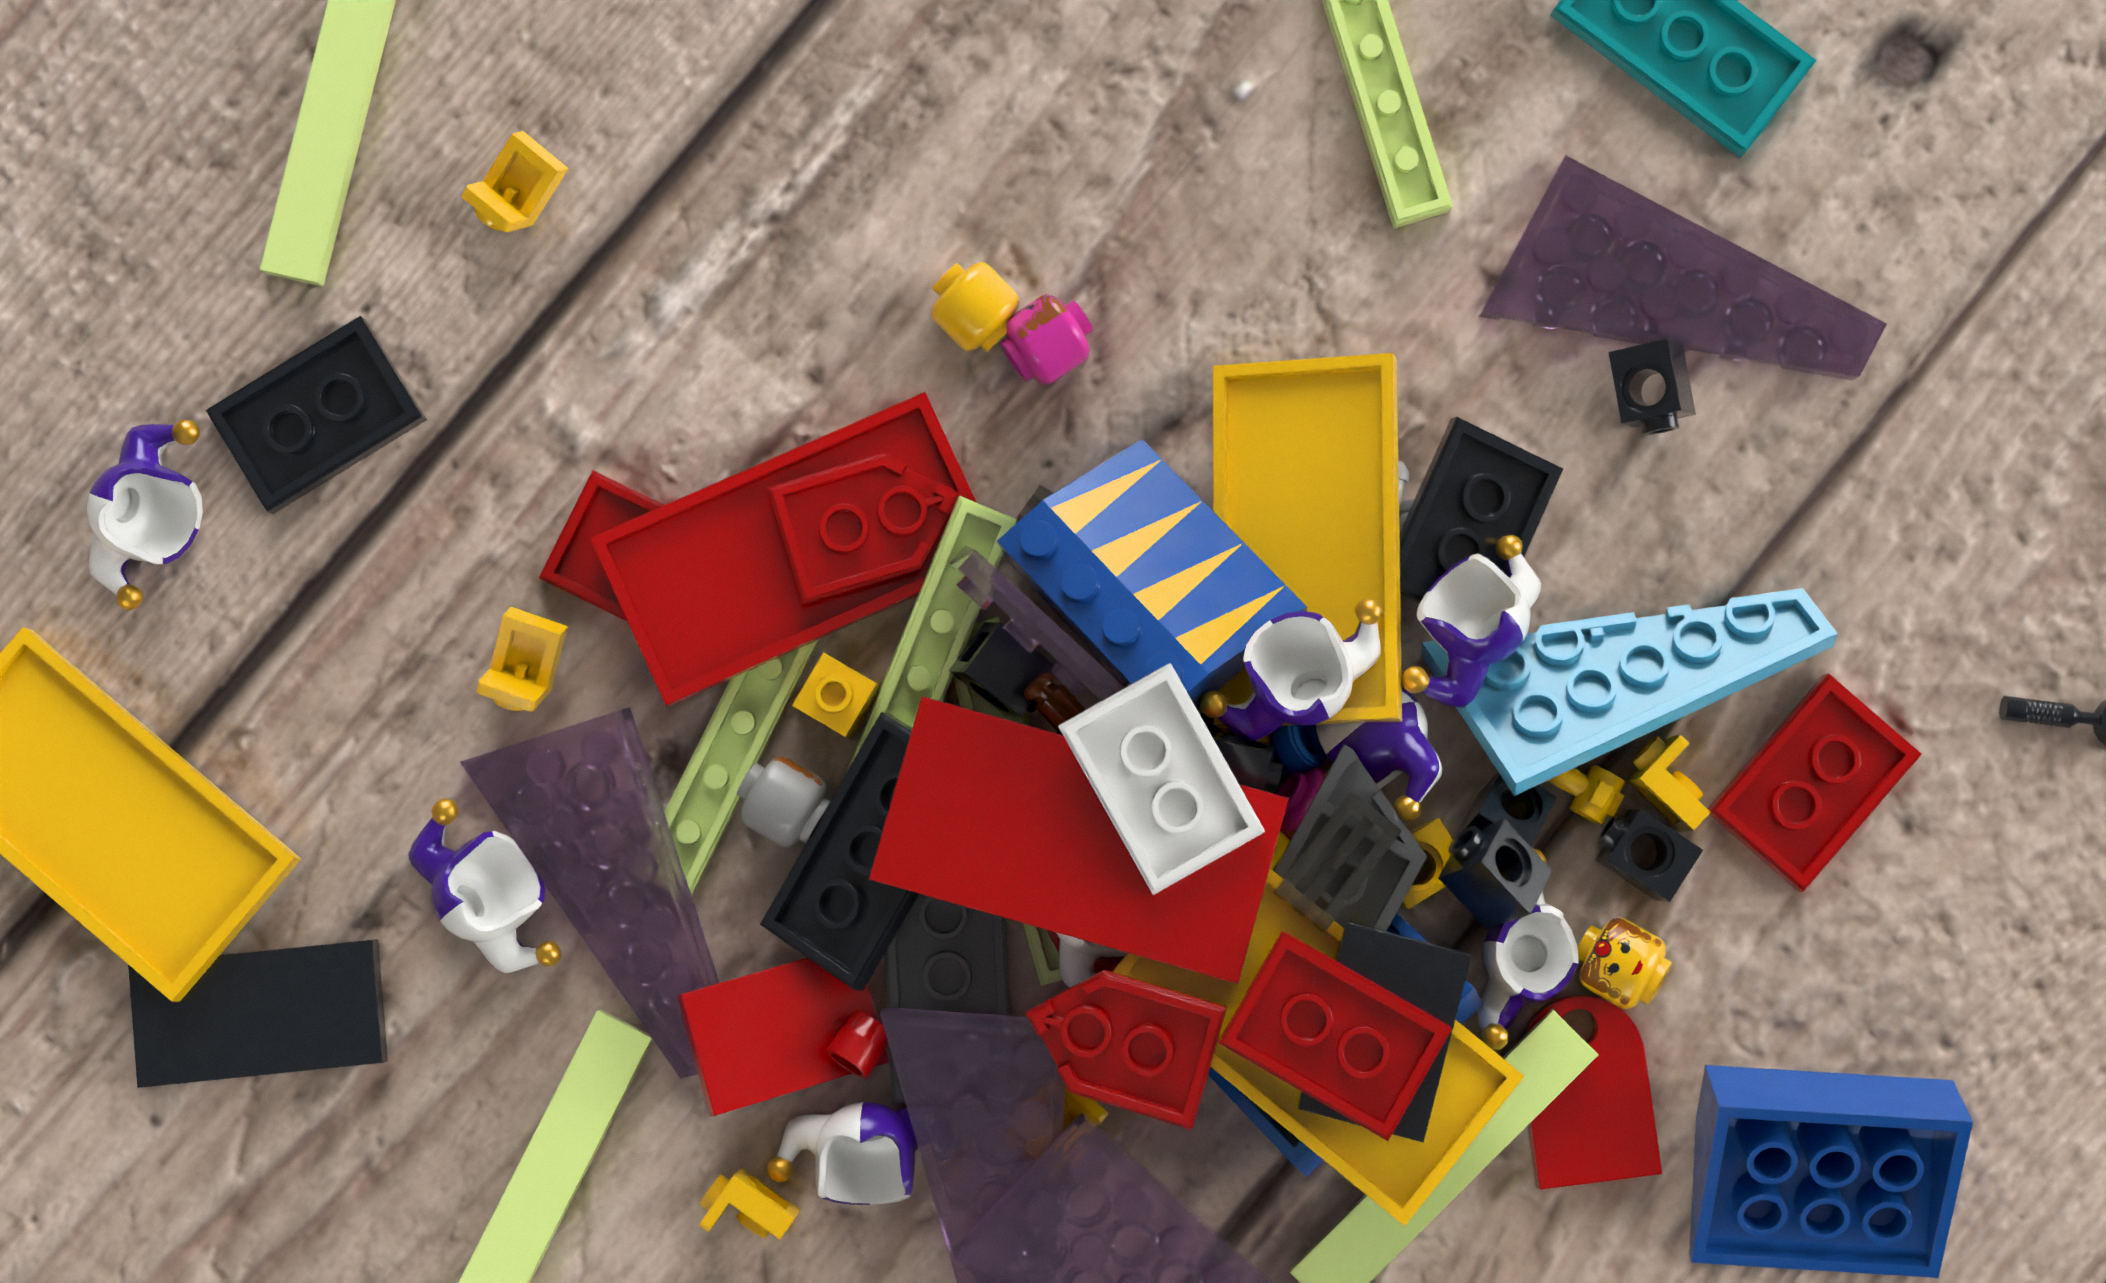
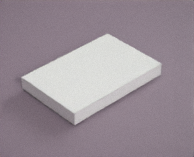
M1171 663L1166 664L1058 725L1153 895L1265 832Z

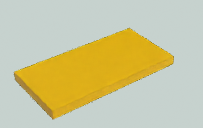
M1393 353L1213 366V512L1307 606L1308 612L1320 614L1331 622L1342 640L1353 635L1357 629L1359 619L1356 616L1355 607L1360 601L1368 598L1377 600L1383 610L1382 617L1377 621L1381 646L1380 657L1370 669L1353 681L1351 694L1341 710L1330 719L1318 724L1402 722L1397 359ZM1246 666L1218 691L1226 698L1227 704L1238 705L1245 703L1255 692ZM1217 717L1214 718L1215 726L1228 728ZM1285 722V723H1284L1283 725H1281V726H1290V725H1294V724H1290V723H1286V722Z
M22 627L0 652V854L171 1002H180L301 861V858L33 630Z
M1269 869L1238 984L1131 953H1127L1112 972L1226 1006L1227 1010L1219 1035L1220 1039L1281 930L1336 959L1343 927L1272 869ZM1455 1020L1424 1143L1393 1134L1389 1141H1386L1362 1126L1298 1109L1300 1090L1220 1045L1218 1042L1211 1063V1067L1404 1227L1525 1077Z

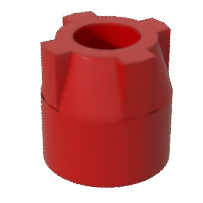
M856 1009L835 1036L826 1053L849 1072L867 1079L893 1038L890 1036L891 1030L884 1024L866 1015L863 1011Z

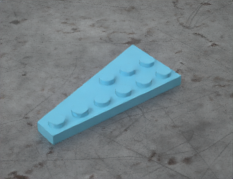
M1803 588L1730 598L1725 606L1692 610L1690 604L1667 607L1666 614L1636 618L1634 612L1540 625L1537 632L1527 634L1522 645L1510 657L1491 664L1475 699L1466 707H1456V709L1515 796L1833 647L1838 633ZM1436 641L1422 642L1421 656L1435 677L1445 676L1448 661L1446 652Z

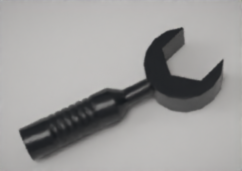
M2003 696L2001 699L1999 715L2002 720L2070 728L2078 723L2093 725V730L2098 740L2106 746V700L2101 702L2095 712L2092 713L2080 711L2073 704L2056 703L2012 696Z

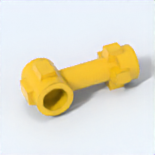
M1592 765L1587 775L1573 768L1547 780L1575 796L1569 807L1573 812L1601 826L1607 816H1614L1624 798V795L1620 792L1626 782L1615 774L1596 765Z

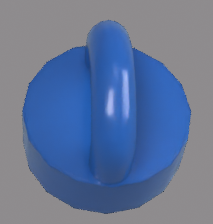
M1317 725L1280 726L1271 732L1270 743L1276 745L1273 761L1284 764L1282 775L1290 776L1298 771L1303 773L1324 764L1327 755L1319 742L1316 730Z

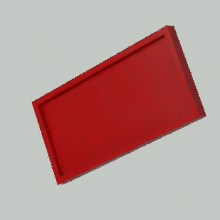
M926 392L590 538L666 708L919 594L951 513L920 570L803 605L767 487L886 453L905 463L907 467L960 492L961 497L976 502Z
M921 696L869 880L1238 984L1289 798L1239 784L1265 832L1153 895L1063 735Z

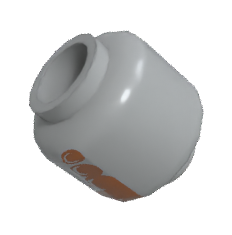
M783 756L773 759L766 768L755 763L746 774L737 791V795L745 799L741 810L742 822L782 847H792L799 840L807 843L830 802L826 799L827 784L819 776Z

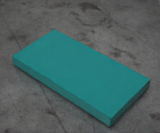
M1560 0L1550 14L1553 19L1739 158L1747 152L1817 61L1737 0Z

